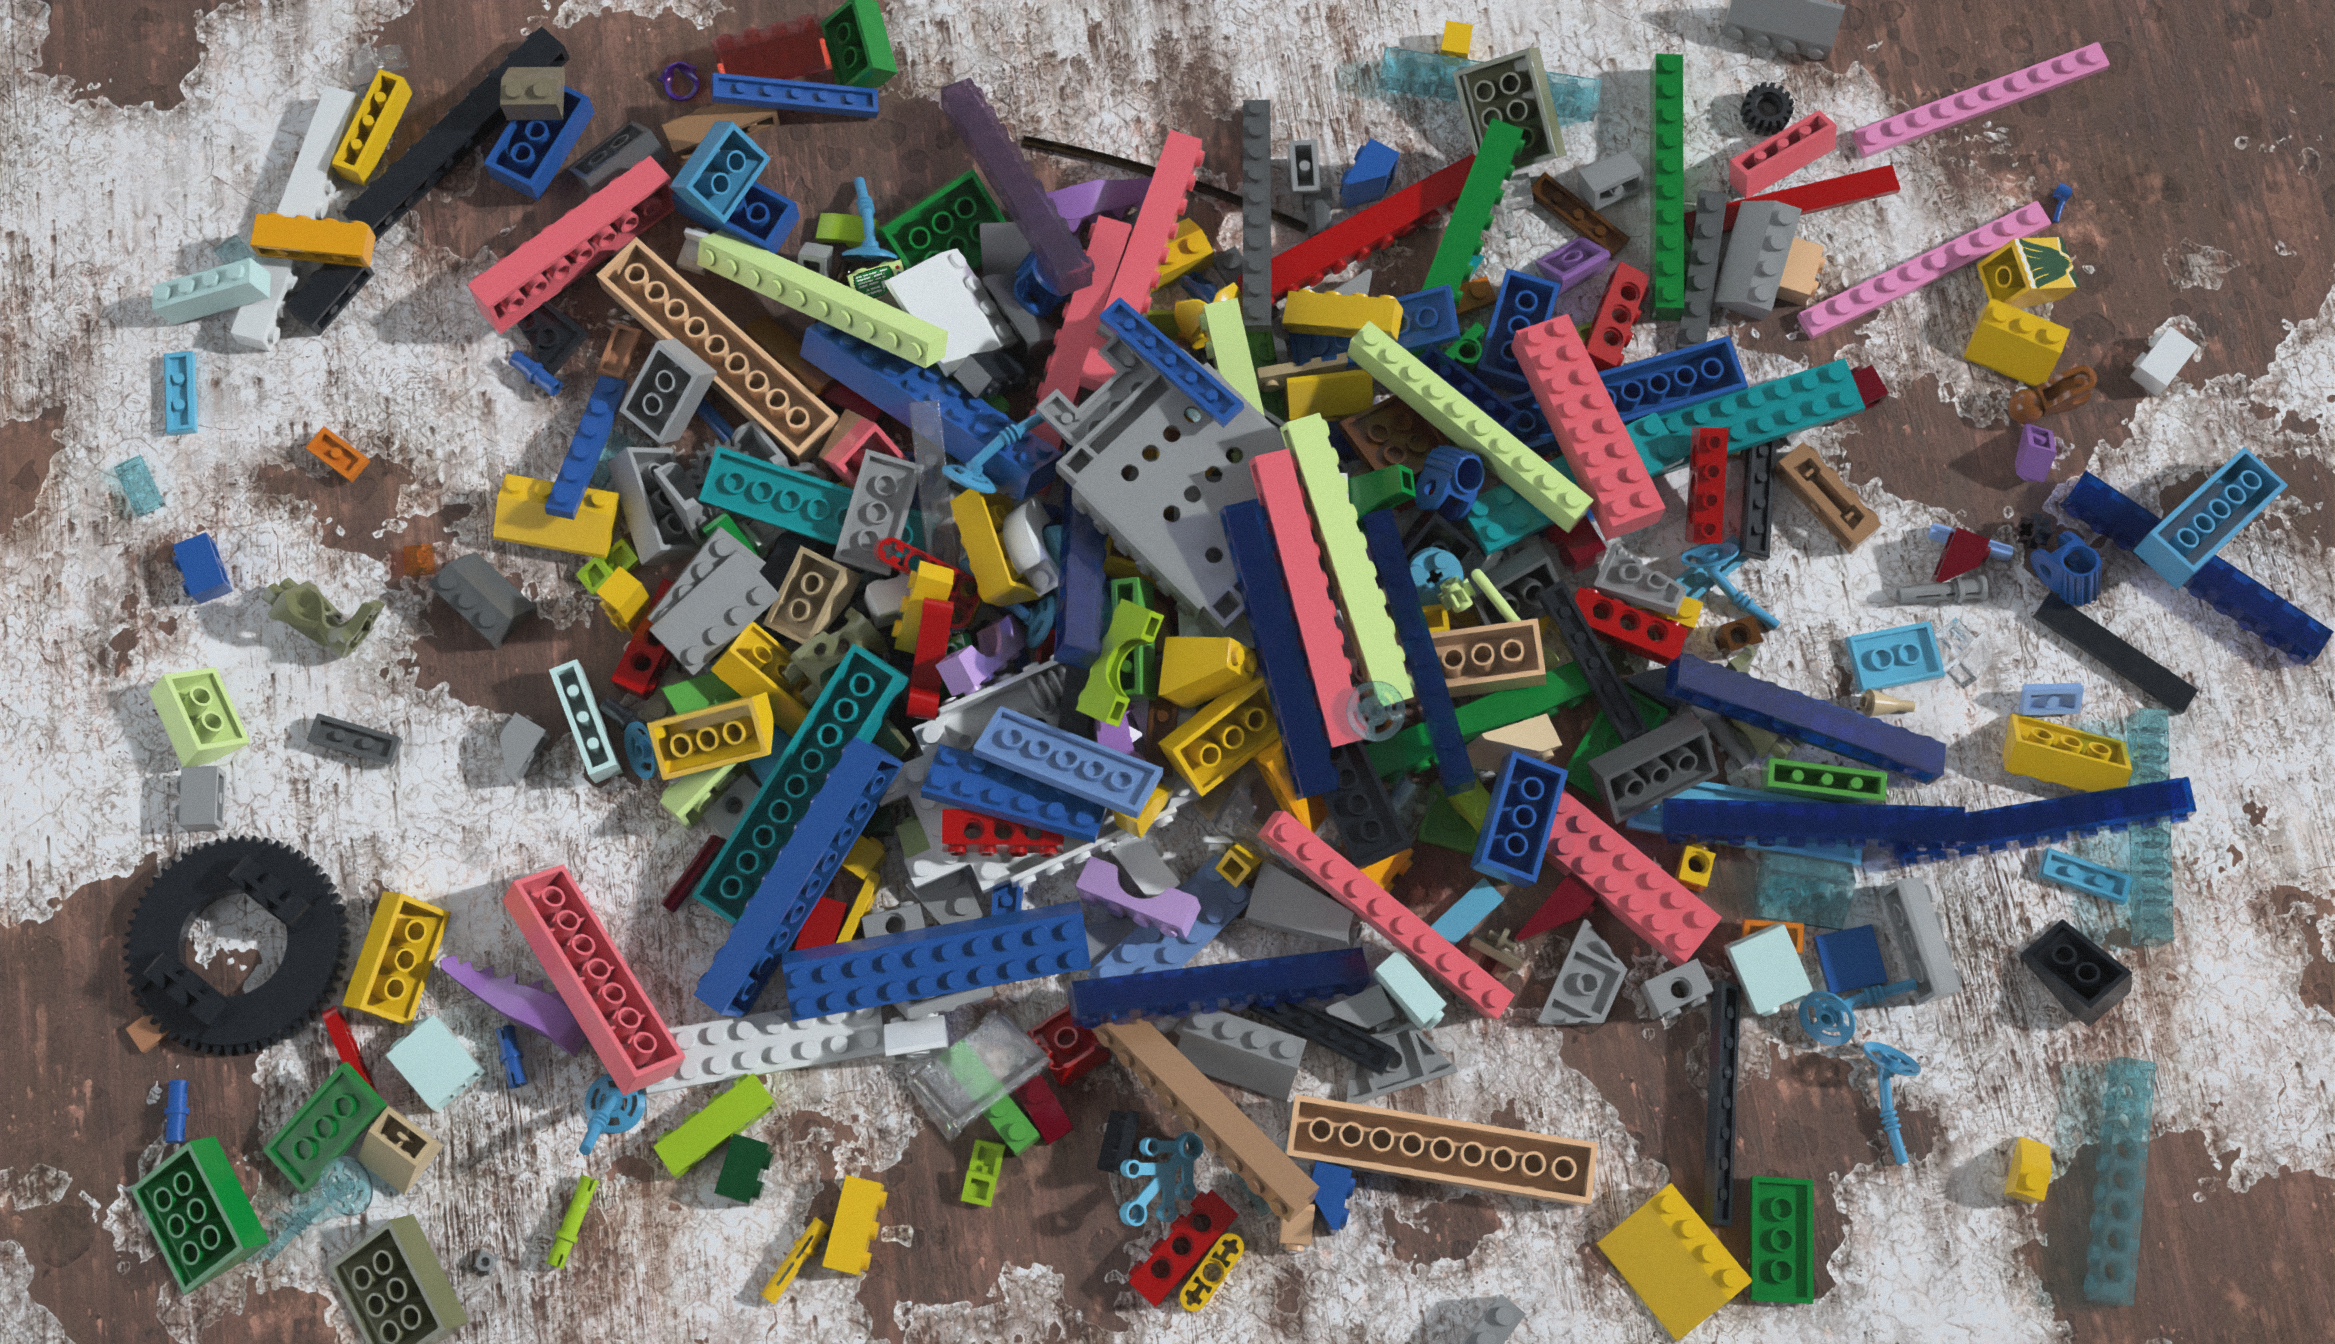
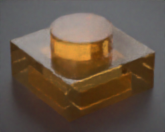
M432 543L403 546L404 574L407 577L436 574L435 547Z

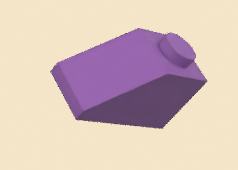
M2031 424L2024 425L2015 460L2016 475H2019L2021 479L2028 482H2045L2057 454L2052 430Z

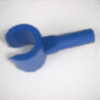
M2062 182L2052 194L2054 198L2059 200L2053 215V223H2059L2063 207L2072 194L2071 187Z

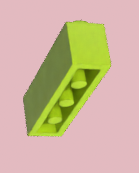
M745 1073L738 1077L732 1083V1089L725 1094L723 1092L715 1094L707 1101L709 1106L700 1112L697 1110L691 1112L683 1118V1125L675 1131L669 1129L657 1138L658 1143L653 1148L675 1178L679 1179L731 1141L733 1134L739 1135L778 1106L754 1073L749 1076Z

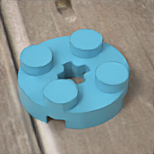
M1437 547L1424 548L1415 553L1409 560V565L1404 574L1407 590L1415 600L1424 606L1442 604L1437 595L1442 593L1440 585L1444 581L1454 576H1459L1461 581L1463 580V569L1457 558L1451 552L1438 549ZM1431 570H1434L1436 573L1441 572V576L1438 578L1439 581L1436 583L1432 581L1427 582L1426 580L1430 577L1429 572Z

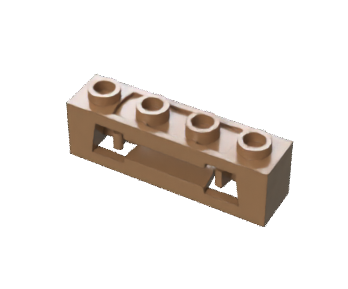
M1804 441L1776 465L1775 475L1850 554L1874 535L1882 525L1877 514L1872 509L1866 508L1859 500L1858 494L1852 488H1847L1840 480L1838 473L1833 468L1827 467L1820 459L1816 449L1808 446ZM1810 475L1814 478L1813 482L1809 480ZM1842 513H1843L1844 515L1847 513V515L1844 517V520H1843V519L1840 517V515H1841Z

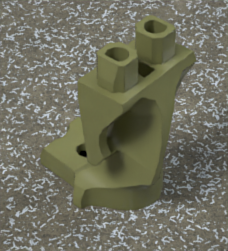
M290 577L284 579L279 586L276 583L269 585L262 596V599L272 606L268 612L270 619L288 623L306 637L324 647H330L332 651L342 658H346L354 652L367 635L374 629L373 625L385 606L383 602L376 599L369 603L364 602L352 618L343 622L339 620L343 615L324 597L316 585L309 581L299 585Z
M852 606L845 613L844 617L848 622L842 629L831 635L823 631L807 641L790 655L791 663L782 672V676L791 686L802 677L808 680L811 685L800 693V696L810 707L815 704L847 652L840 653L838 650V644L841 640L847 639L850 648L852 644H856L876 655L885 654L889 650L876 628ZM818 644H823L826 648L824 654L816 655L814 649Z
M1748 644L1737 657L1728 662L1721 676L1709 689L1708 693L1722 707L1725 721L1735 730L1750 738L1759 757L1763 759L1770 753L1778 759H1786L1794 747L1785 739L1787 738L1799 747L1810 734L1800 724L1805 714L1804 712L1785 708L1769 690L1763 692L1752 687L1748 672L1750 671L1749 666L1757 652L1752 645ZM1743 700H1749L1753 705V709H1746L1743 705Z

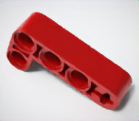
M881 538L875 543L873 554L876 560L907 576H910L911 573L908 561L913 555L919 557L921 561L953 569V586L948 601L954 602V607L960 612V620L955 624L951 623L950 628L959 629L966 626L980 599L975 577L897 538ZM892 544V551L904 554L901 558L894 555L885 557L886 552L882 550L883 546ZM965 581L970 582L973 586V592L967 598L960 591L961 585Z
M924 597L907 697V717L936 721L942 677L935 665L946 656L954 607L953 601Z

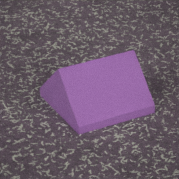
M1580 236L1536 260L1535 263L1546 280L1561 284L1557 296L1559 297L1604 272L1610 258L1609 250Z

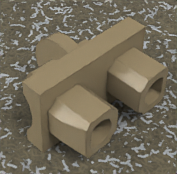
M1505 928L1501 935L1490 930L1487 938L1496 942V945L1474 934L1469 943L1471 947L1467 957L1480 967L1487 955L1496 959L1497 963L1491 974L1505 982L1513 970H1518L1522 960L1502 949V946L1513 951L1517 943L1507 938L1511 930Z

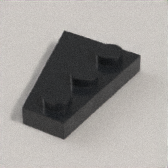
M546 301L516 323L553 376L589 337L585 329Z

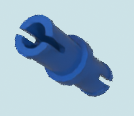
M517 350L511 355L509 365L525 375L526 380L530 384L538 385L550 396H555L560 392L563 387L562 381L547 372L543 364L534 362L521 350Z
M502 1026L503 1030L499 1027L495 1030L501 1051L499 1061L501 1064H504L508 1088L521 1087L520 1083L522 1086L528 1084L522 1063L524 1054L522 1050H519L515 1026Z
M170 1080L168 1081V1106L164 1108V1116H167L165 1143L182 1144L186 1140V1116H189L190 1109L187 1108L189 1081Z

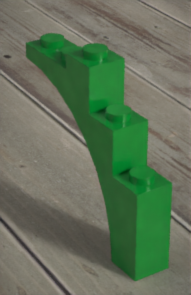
M1395 464L1348 479L1349 502L1356 508L1358 515L1356 523L1359 532L1363 533L1381 515L1396 505L1416 497L1412 469Z

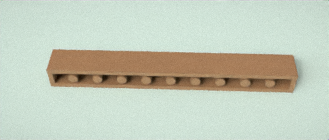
M1101 978L1077 997L1073 1013L1079 1023L1083 1026H1088L1096 1034L1098 1041L1103 1046L1109 1047L1117 1055L1118 1060L1123 1066L1131 1068L1138 1075L1140 1082L1146 1088H1151L1160 1097L1162 1104L1166 1108L1173 1110L1180 1116L1183 1124L1189 1130L1195 1131L1203 1139L1205 1146L1210 1151L1216 1152L1225 1161L1230 1171L1235 1174L1238 1173L1247 1182L1249 1189L1254 1194L1260 1195L1269 1204L1270 1209L1275 1215L1283 1217L1289 1223L1314 1201L1319 1186L1104 978Z

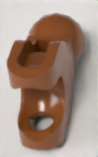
M2081 365L2061 372L2050 380L2036 385L2035 390H2019L2008 401L2009 415L2018 423L2031 424L2040 419L2042 415L2045 417L2083 406L2089 402L2092 396V390L2097 382V375L2091 367ZM2081 374L2086 375L2089 378V382L2086 379L2075 377Z

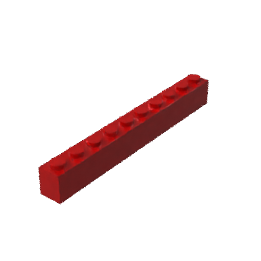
M1474 153L1271 258V309L1278 301L1284 298L1287 299L1288 291L1298 292L1299 289L1307 286L1314 287L1321 283L1324 277L1332 273L1334 275L1341 273L1352 262H1362L1371 255V252L1379 248L1384 250L1390 247L1396 239L1402 236L1404 238L1409 237L1419 227L1425 224H1434L1442 215L1449 211L1453 213L1476 156ZM1243 274L1239 275L1237 280V287L1242 296Z

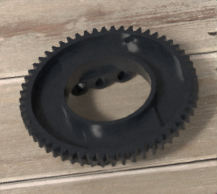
M240 835L237 842L235 838L228 836L226 843L217 838L213 846L208 842H204V847L201 850L194 846L192 847V854L181 853L182 860L179 862L171 860L172 867L170 869L162 868L161 872L163 875L160 878H152L155 884L151 888H144L147 892L145 898L139 897L140 907L133 908L132 910L136 914L134 920H128V924L132 926V929L129 932H125V936L130 938V942L123 946V948L129 950V954L124 956L123 960L130 963V966L125 968L124 971L132 975L127 980V984L136 987L130 993L134 997H141L136 1002V1005L141 1008L146 1007L142 1012L144 1016L154 1014L149 1022L151 1025L154 1026L162 1022L158 1030L160 1033L170 1029L168 1036L170 1040L176 1042L179 1039L178 1044L184 1047L190 1044V1049L198 1051L201 1048V1052L210 1054L213 1050L217 1056H222L225 1051L226 1055L232 1057L235 1055L236 1050L243 1056L247 1055L249 1048L252 1052L259 1053L261 1044L265 1049L270 1050L272 1048V1040L281 1045L283 1044V1034L292 1039L294 1038L293 1028H297L302 1032L305 1030L303 1020L311 1023L315 1021L311 1014L313 1011L322 1014L323 1010L319 1003L330 1004L331 1000L326 993H336L337 989L332 985V982L343 980L336 973L338 970H346L347 966L340 963V959L349 958V954L342 951V948L350 946L351 942L342 937L351 932L347 927H342V925L349 922V918L345 915H340L347 909L343 904H337L342 899L339 893H333L337 886L332 882L328 883L331 877L326 873L321 874L323 868L318 864L313 866L315 862L309 856L304 859L305 854L302 851L297 850L294 853V847L288 844L284 848V844L278 840L272 845V840L267 837L261 842L260 838L252 836L249 842L246 836ZM245 893L286 925V951L276 972L263 985L241 995L224 996L188 967L186 961L187 937L196 918L210 904L229 895Z

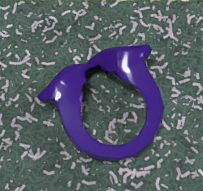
M684 61L668 65L661 76L657 78V81L663 83L667 95L673 100L680 102L689 101L694 98L700 88L699 79L695 72L697 65H691ZM676 68L693 82V90L686 96L676 95L672 91L674 69Z

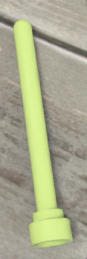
M1474 569L1471 573L1473 580L1507 622L1521 621L1480 569ZM1542 647L1545 671L1547 672L1558 665L1559 658L1552 649Z

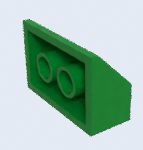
M847 0L820 23L836 85L877 88L881 87L898 73L877 1Z

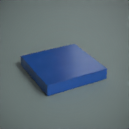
M1872 924L1818 935L1812 938L1827 992L1838 994L1888 982Z

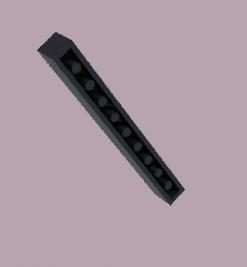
M542 26L536 32L530 33L518 49L511 51L503 63L489 71L486 78L477 87L471 88L466 97L458 105L452 106L441 121L432 125L427 130L426 135L417 143L410 145L406 153L398 161L391 163L379 179L372 181L364 193L348 203L346 209L342 212L348 223L355 220L366 223L376 236L375 242L379 240L506 120L500 106L501 79L508 67H562L570 60L565 46Z

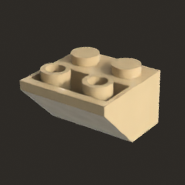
M387 1106L368 1130L357 1160L402 1194L406 1195L444 1144L401 1112Z

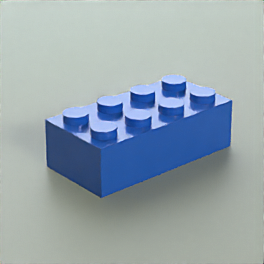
M564 85L563 120H511L484 162L490 177L539 201L595 113L589 97Z
M756 181L725 224L690 206L676 192L671 196L678 213L714 232L723 230L774 254L778 252L800 218L795 202Z
M1506 269L1473 381L1517 394L1529 392L1531 387L1511 349V345L1517 330L1551 319L1560 283L1512 269Z
M1512 751L1502 758L1470 869L1523 888H1527L1537 882L1567 778V770L1516 751Z

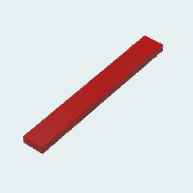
M1887 165L1726 203L1722 234L1732 232L1742 201L1776 200L1802 209L1800 214L1802 216L1899 193L1901 188L1893 166ZM1696 210L1684 213V228L1689 242L1692 238Z

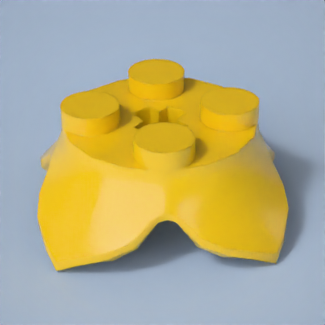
M1233 282L1220 289L1215 294L1212 303L1238 298L1243 320V296L1237 285ZM1200 299L1176 302L1174 318L1177 326L1182 331L1177 334L1178 340L1190 343L1197 350L1205 347L1208 337L1206 331H1201L1198 315L1202 314L1203 305L1207 303Z

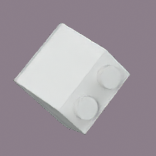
M938 1012L928 1014V1017L922 1020L908 1021L904 1016L890 1019V1024H884L885 1052L890 1064L940 1057L950 1051L946 1019L944 1015L938 1016Z

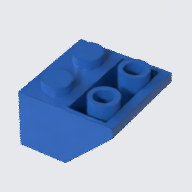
M1370 138L1366 146L1361 145L1354 157L1356 163L1353 168L1348 167L1341 178L1343 184L1339 191V195H1341L1340 207L1345 209L1381 200L1395 178L1400 153Z
M1316 1161L1312 1166L1310 1178L1319 1186L1314 1201L1310 1204L1315 1205V1213L1327 1233L1335 1235L1339 1229L1343 1230L1346 1226L1349 1209L1344 1208L1345 1200H1349L1352 1197L1356 1179L1351 1178V1169Z

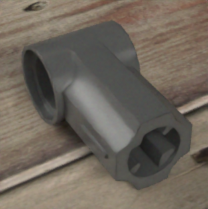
M1320 186V193H1303V209L1307 213L1308 239L1332 227L1331 211L1333 200L1331 186Z

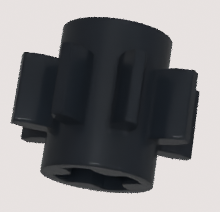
M2031 513L2030 518L2020 517L2021 521L2017 528H2015L2019 537L2017 542L2026 544L2027 548L2037 549L2038 544L2047 546V541L2053 534L2049 525L2051 520L2042 518L2041 514Z

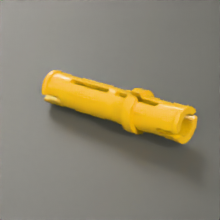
M816 1216L802 1236L794 1240V1247L777 1268L765 1288L760 1292L771 1303H777L779 1297L795 1278L809 1256H814L816 1253L814 1249L825 1233L831 1228ZM813 1235V1239L808 1244L806 1249L803 1251L801 1256L799 1258H796L797 1254L803 1248V1246L808 1241L810 1236ZM792 1262H794L793 1267L790 1269V1271L785 1276L783 1281L780 1283V1285H777V1282L785 1273L787 1268L790 1266Z

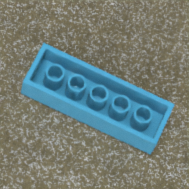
M2243 447L2159 523L2133 551L2172 587L2178 590L2269 506L2288 484L2246 447Z

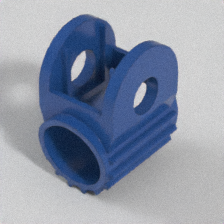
M1038 244L1032 248L1016 269L1014 274L1017 278L1014 283L1013 294L1020 306L1028 313L1040 318L1047 317L1057 304L1063 303L1071 294L1072 281L1075 275L1077 276L1076 270L1041 244ZM1028 294L1033 295L1038 303L1034 302Z
M1439 445L1438 448L1432 449V452L1427 455L1424 462V470L1421 472L1415 487V503L1418 508L1427 512L1439 509L1441 515L1451 522H1458L1464 519L1471 511L1478 489L1483 484L1486 469L1483 466L1484 461L1479 459V455L1449 445ZM1429 489H1432L1434 492L1429 496ZM1455 497L1460 499L1457 506H1454Z
M2064 531L2057 537L2059 549L2051 554L2042 548L2036 549L2030 554V562L2036 575L2050 590L2060 594V599L2065 601V603L2082 607L2087 603L2090 605L2093 600H2097V595H2101L2102 559H2099V553L2094 548L2086 545L2075 533ZM2064 559L2070 564V568L2065 566Z

